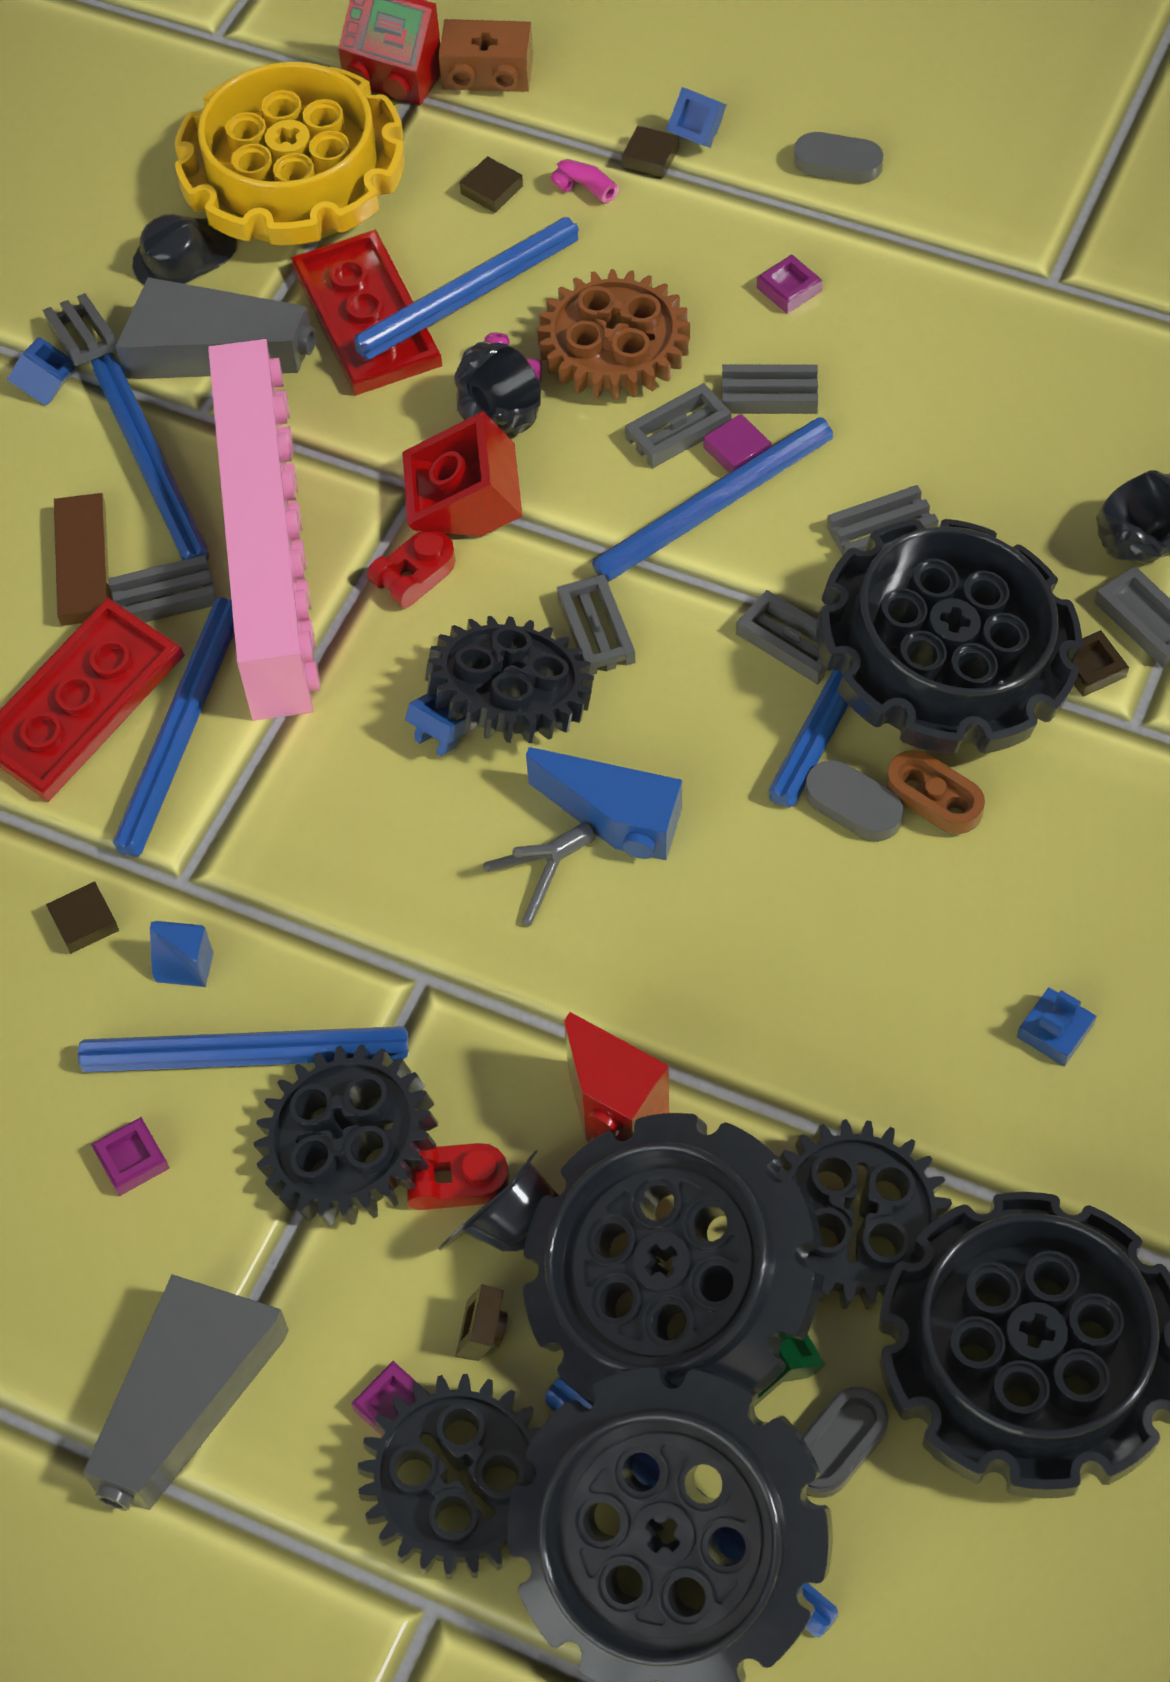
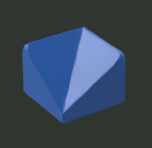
M38 337L21 354L7 380L40 403L47 405L53 400L77 366L73 364L69 356Z
M151 922L150 945L154 980L158 983L206 987L214 952L205 927L203 925L174 922Z

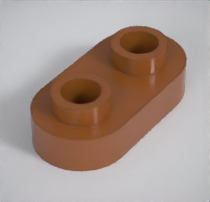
M904 751L891 760L888 766L887 788L897 794L904 806L948 833H967L979 825L983 815L985 798L982 790L974 782L923 751ZM909 780H914L919 782L921 785L917 787H911L905 782ZM951 808H959L964 813L956 814L948 810Z

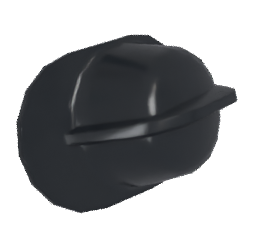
M177 214L161 215L152 219L144 227L140 235V245L133 256L132 269L137 280L144 285L148 277L185 284L193 278L218 268L229 261L236 251V238L211 227L207 218H191Z
M534 1151L505 1189L463 1223L438 1249L440 1251L444 1250L464 1233H467L502 1252L524 1250L529 1226L541 1198L545 1195L551 1197L559 1196L531 1164L538 1151Z

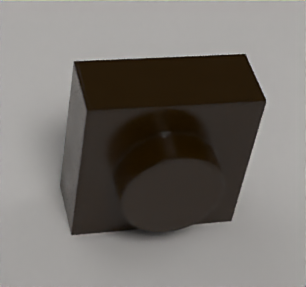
M481 1284L469 1297L466 1303L455 1356L479 1361L493 1346L498 1347L500 1345L508 1320V1313L500 1310L504 1290Z

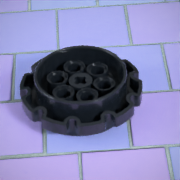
M916 519L891 524L870 534L865 551L857 548L848 549L837 562L828 578L822 595V602L826 605L822 607L816 623L817 644L822 663L826 669L837 670L843 674L838 692L856 713L874 727L879 728L883 724L888 723L899 729L901 732L900 740L903 743L943 754H956L962 742L974 744L981 753L996 752L1012 747L1030 738L1037 725V719L1043 722H1050L1057 715L1077 679L1079 669L1072 662L1075 661L1083 644L1080 622L1072 601L1060 599L1052 593L1058 578L1037 556L1020 544L1012 547L997 539V533L994 530L952 519H943L939 527L932 528L924 527L921 521Z
M663 1113L638 1118L634 1123L633 1135L626 1141H623L610 1131L604 1132L582 1147L561 1168V1175L566 1181L564 1192L558 1197L543 1196L529 1226L524 1247V1257L538 1264L539 1271L536 1279L524 1285L523 1297L527 1317L538 1345L552 1352L563 1350V1359L557 1368V1372L580 1395L595 1403L593 1385L597 1381L627 1370L655 1365L664 1366L669 1380L677 1386H681L689 1370L702 1368L735 1379L755 1390L758 1395L785 1370L786 1364L779 1354L781 1343L788 1338H794L799 1341L804 1340L817 1311L823 1279L820 1274L806 1267L805 1260L811 1251L820 1248L822 1240L814 1209L804 1188L793 1179L777 1182V1175L783 1166V1162L771 1149L751 1134L728 1122L722 1123L717 1131L707 1135V1124L695 1114ZM673 1195L674 1207L671 1213L666 1218L657 1220L655 1214L658 1203L664 1197ZM719 1216H726L727 1227L724 1234L715 1241H708L707 1230L711 1222ZM627 1233L628 1242L625 1250L619 1256L611 1258V1243L618 1235ZM671 1257H674L671 1263L675 1271L672 1275L667 1276L670 1269L666 1262ZM732 1274L734 1281L732 1292L724 1300L715 1302L713 1295L715 1284L723 1276ZM632 1291L633 1304L626 1315L617 1318L615 1311L617 1300L622 1294ZM684 1312L686 1327L683 1333L678 1338L669 1340L667 1326L670 1320L676 1314Z
M1039 1192L996 1194L993 1197L990 1213L978 1214L967 1204H962L948 1211L917 1235L914 1253L920 1261L917 1263L898 1262L890 1275L885 1289L878 1327L880 1332L892 1336L896 1342L882 1349L880 1367L888 1395L895 1410L903 1420L919 1418L927 1423L928 1428L925 1430L922 1446L948 1469L973 1483H980L987 1473L997 1472L1005 1478L1007 1482L1006 1490L1013 1496L1039 1499L1074 1496L1081 1483L1080 1475L1084 1473L1093 1474L1103 1485H1109L1123 1478L1141 1465L1155 1451L1160 1441V1434L1154 1428L1152 1422L1161 1421L1170 1424V1272L1163 1264L1153 1266L1143 1264L1137 1257L1142 1245V1239L1116 1218L1090 1205L1085 1206L1078 1215L1066 1214L1061 1210L1059 1197L1054 1194ZM1050 1279L1056 1282L1063 1292L1057 1295L1045 1294L1038 1289L1035 1281ZM982 1290L995 1291L1001 1295L1005 1303L994 1307L985 1305L978 1299L976 1293ZM1084 1321L1097 1323L1104 1329L1107 1336L1101 1339L1088 1337L1081 1331L1078 1324ZM1029 1335H1035L1040 1338L1039 1348L1027 1345ZM966 1344H976L982 1346L988 1352L990 1358L982 1362H974L967 1359L962 1354L960 1348ZM1069 1376L1081 1377L1089 1383L1093 1392L1086 1395L1075 1394L1066 1387L1063 1379ZM1012 1387L1021 1388L1029 1393L1034 1403L1025 1407L1016 1406L1007 1400L1003 1391Z
M662 1365L627 1370L608 1376L593 1385L595 1403L591 1409L585 1408L576 1400L561 1405L542 1425L526 1451V1458L536 1468V1479L534 1482L524 1481L512 1488L507 1522L510 1555L526 1559L531 1566L530 1578L519 1585V1594L532 1621L550 1646L558 1648L568 1641L577 1644L582 1653L578 1669L581 1674L594 1682H744L746 1679L743 1667L745 1659L756 1660L764 1668L772 1667L797 1641L814 1615L815 1608L813 1604L807 1601L803 1595V1585L809 1582L821 1583L828 1576L833 1545L830 1508L826 1505L812 1503L807 1496L808 1484L820 1476V1469L809 1447L793 1424L783 1415L773 1418L770 1422H763L756 1416L754 1411L755 1403L758 1399L755 1390L726 1375L702 1368L689 1370L681 1386L674 1385L669 1380L667 1370ZM638 1453L649 1454L659 1465L660 1475L655 1486L643 1485L634 1475L633 1463ZM700 1464L709 1465L720 1474L722 1491L717 1498H708L702 1495L696 1488L694 1474ZM599 1503L609 1504L618 1512L620 1528L616 1535H607L597 1527L594 1513ZM672 1518L678 1524L674 1532L676 1539L669 1544H665L659 1538L664 1530L661 1523ZM721 1527L736 1529L743 1536L746 1551L742 1559L732 1560L720 1552L717 1545V1534ZM620 1565L631 1566L641 1575L643 1589L639 1597L628 1596L619 1588L616 1577ZM689 1577L702 1585L706 1596L705 1605L702 1609H692L682 1603L677 1589L681 1578Z

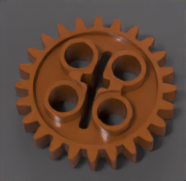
M610 269L608 278L602 280L594 271L591 272V282L587 284L576 277L573 279L574 290L571 291L560 286L558 288L559 300L548 298L546 301L547 312H540L539 314L540 326L537 327L538 345L540 346L541 360H547L549 374L559 372V383L561 385L574 380L575 393L578 394L586 387H592L593 397L596 399L602 394L603 390H610L613 400L618 399L622 389H627L633 398L637 397L638 386L644 385L650 391H654L655 378L657 377L669 382L671 380V368L681 369L682 356H687L689 353L690 322H688L687 308L680 307V296L678 294L668 296V285L666 283L652 288V276L650 275L643 278L640 282L635 281L634 271L632 270L626 274L624 279H618L616 271Z

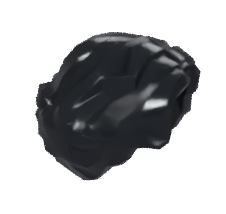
M478 342L464 352L454 375L455 385L458 389L456 394L457 411L463 420L484 411L504 433L517 435L531 428L537 419L541 405V389L533 368L523 354L517 349L499 342Z
M1157 470L1144 472L1119 486L1105 500L1096 520L1098 526L1097 534L1107 554L1117 560H1130L1142 564L1151 563L1170 555V474H1164Z

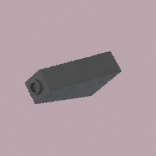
M148 277L115 347L122 371L128 379L211 376L208 346L261 339L267 340L270 359L280 358L282 373H298L305 355H311L314 350L316 330L314 327H310L307 306Z
M171 1275L83 1471L84 1476L96 1491L95 1498L98 1501L122 1511H128L131 1504L148 1510L154 1506L284 1342L289 1329L281 1309L177 1275Z

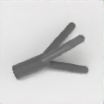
M583 822L547 844L515 847L512 850L513 855L486 861L483 864V869L486 872L540 859L547 861L522 919L524 926H531L560 860L593 842L595 835L592 828Z

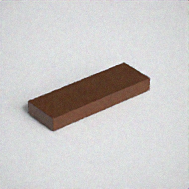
M102 493L54 499L57 616L61 626L83 623L107 597L110 599L106 504Z

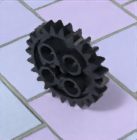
M487 616V623L484 626H481L473 619H468L466 630L453 625L451 626L450 636L443 634L438 636L437 646H431L425 681L428 682L427 694L436 696L435 708H449L447 718L449 721L464 718L466 720L465 731L469 732L480 726L485 728L484 738L486 739L491 738L497 731L503 733L507 743H511L514 734H521L528 743H532L534 732H539L549 740L553 737L554 727L567 733L571 721L581 722L583 711H588L594 676L589 674L591 663L589 661H581L583 652L581 648L568 649L569 637L551 638L552 627H547L538 632L534 630L533 620L527 621L521 627L516 626L512 616H508L505 624H498L492 616Z
M359 1045L353 1058H350L342 1046H337L334 1061L327 1062L319 1052L315 1053L314 1069L308 1071L302 1065L297 1064L294 1067L298 1080L294 1084L281 1079L277 1082L280 1089L284 1092V1096L281 1100L266 1098L264 1101L274 1114L273 1117L257 1120L256 1125L267 1136L254 1142V1147L264 1157L256 1164L259 1170L268 1178L265 1182L267 1187L276 1196L280 1195L279 1200L290 1211L297 1208L299 1213L308 1221H311L318 1213L319 1217L329 1226H332L339 1211L350 1225L355 1224L358 1209L363 1207L373 1219L378 1217L377 1201L383 1198L394 1207L397 1206L399 1203L394 1190L399 1185L410 1190L416 1188L413 1180L408 1175L412 1169L428 1170L429 1165L419 1152L436 1148L435 1141L426 1131L438 1126V1121L428 1111L435 1105L434 1101L427 1091L423 1090L425 1085L416 1072L411 1073L403 1059L399 1058L393 1062L388 1053L382 1048L372 1058V1055L364 1045ZM381 1097L375 1106L364 1110L368 1102L374 1098ZM322 1107H326L320 1116L310 1120L314 1112ZM383 1148L375 1160L365 1163L369 1154L374 1150ZM328 1158L323 1167L311 1172L319 1160Z
M844 1119L838 1128L837 1136H833L830 1130L824 1124H821L815 1133L816 1144L802 1134L798 1137L795 1144L798 1155L785 1149L780 1156L784 1170L778 1172L777 1182L793 1179L802 1186L812 1204L818 1225L829 1228L838 1239V1245L834 1247H824L821 1245L820 1248L811 1251L805 1260L806 1267L820 1274L823 1279L820 1302H823L831 1290L839 1292L841 1308L847 1309L854 1295L860 1294L866 1310H871L876 1303L877 1292H880L884 1297L886 1286L895 1265L900 1261L908 1263L920 1261L914 1253L917 1235L938 1218L937 1216L947 1212L952 1205L951 1199L935 1197L934 1195L945 1182L944 1176L927 1178L925 1174L933 1160L932 1157L927 1156L915 1161L910 1156L916 1142L913 1139L905 1142L900 1148L894 1145L895 1128L890 1127L880 1139L874 1137L872 1122L866 1120L860 1134H853L851 1125L847 1119ZM857 1166H864L866 1168V1181L862 1191L859 1214L865 1219L856 1234L857 1260L851 1263L847 1260V1247L852 1233L854 1213L849 1207L857 1194ZM827 1171L837 1174L844 1183V1189L840 1191L826 1189L820 1183L818 1174ZM879 1181L893 1183L899 1189L901 1199L898 1201L884 1199L878 1193L875 1183ZM873 1236L887 1238L895 1248V1256L883 1257L875 1253L869 1244V1238Z
M468 1374L462 1375L457 1390H449L443 1375L437 1376L436 1393L428 1395L419 1383L413 1384L415 1399L413 1404L409 1406L404 1400L395 1396L392 1399V1404L397 1417L394 1420L381 1415L375 1417L376 1427L383 1434V1438L365 1437L363 1440L364 1449L376 1458L375 1460H366L358 1463V1473L366 1478L374 1479V1482L358 1489L359 1497L363 1501H378V1504L365 1514L368 1525L386 1521L387 1525L382 1529L378 1537L379 1543L385 1546L399 1539L401 1544L397 1557L400 1563L407 1561L415 1552L420 1554L421 1574L426 1575L432 1568L435 1560L444 1563V1573L448 1580L452 1579L457 1563L463 1562L466 1563L471 1577L477 1578L479 1559L485 1557L497 1570L502 1569L501 1549L505 1546L508 1548L507 1522L512 1488L504 1492L493 1491L486 1486L483 1478L489 1469L495 1466H505L515 1472L518 1478L515 1485L524 1481L534 1482L537 1474L536 1468L526 1458V1451L541 1428L537 1427L531 1430L527 1428L534 1417V1409L532 1406H529L515 1413L512 1410L515 1402V1391L512 1389L499 1400L493 1398V1380L489 1378L482 1385L479 1393L471 1391ZM458 1420L468 1421L476 1427L478 1434L468 1444H453L444 1435L445 1429L449 1424ZM423 1434H429L436 1441L441 1452L454 1469L460 1471L466 1466L469 1468V1486L481 1500L495 1511V1515L492 1518H486L481 1513L473 1498L459 1481L455 1480L449 1485L446 1484L445 1464L431 1449L421 1442L420 1438ZM417 1459L429 1465L431 1474L420 1485L411 1486L404 1484L397 1476L399 1468L409 1460ZM449 1506L462 1507L471 1517L469 1525L458 1533L445 1532L436 1522L437 1516L443 1509Z

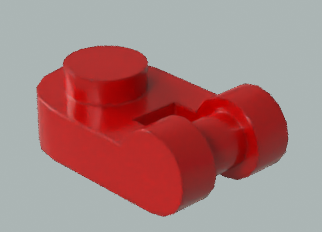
M421 531L409 538L389 556H380L375 559L367 570L366 578L379 589L387 588L391 592V599L401 607H410L454 569L456 559L453 542L448 535L440 531ZM408 571V572L411 574V576H410V575H404V576H402V574H403L404 572Z
M483 1143L436 1146L432 1150L420 1151L419 1154L429 1165L428 1170L412 1169L410 1171L412 1172V1180L416 1188L414 1190L407 1189V1205L412 1209L430 1210L487 1204L509 1184L510 1175L506 1157L498 1148ZM451 1171L452 1182L440 1184L435 1182L434 1172Z

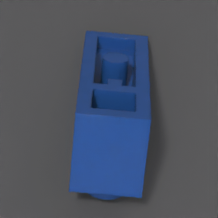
M528 747L526 762L528 782L531 786L580 823H587L597 836L613 848L625 851L635 858L648 859L654 857L667 860L682 811L681 779Z

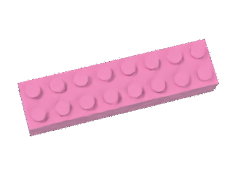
M266 339L208 346L237 664L252 720L313 713L311 692L321 691L317 662L314 661L313 650H316L312 620H309L311 599L308 581L305 579L304 570H307L303 540L295 541L301 539L300 531H303L301 512L298 501L290 502L291 500H296L298 483L294 463L286 464V462L292 461L294 447L290 426L282 427V424H288L290 411L286 390L277 391V387H284L280 358L270 359Z

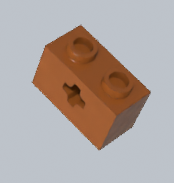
M444 19L439 50L442 89L529 92L533 62L531 21Z

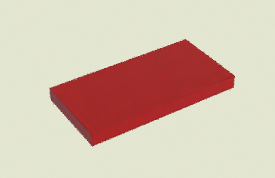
M376 229L290 257L292 269L355 396L442 367L441 354L427 327L371 360H365L355 350L354 337L356 334L413 303Z
M107 597L0 709V768L49 802L185 656L181 646Z

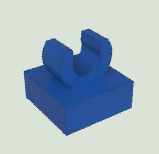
M682 87L666 130L711 148L727 104Z
M425 694L409 703L405 721L416 727L414 738L417 743L421 744L432 737L439 740L436 754L443 756L455 749L459 737L467 733L464 730L466 720L461 718L456 721H449L447 719L449 708L436 709V696Z
M1048 987L1020 1025L1017 1038L1065 1067L1094 1026L1096 1015L1081 1007V1001L1061 990L1058 993Z

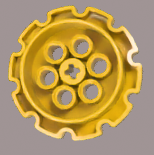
M280 62L263 65L241 73L220 84L203 97V110L198 112L192 111L186 115L178 130L174 144L178 161L175 163L177 177L182 194L190 208L195 212L206 211L209 225L228 236L243 241H251L254 238L270 242L271 245H297L316 242L337 232H346L361 224L379 210V195L392 194L395 191L405 167L402 123L396 108L389 98L384 94L371 95L370 82L354 73L336 67H325L306 62Z

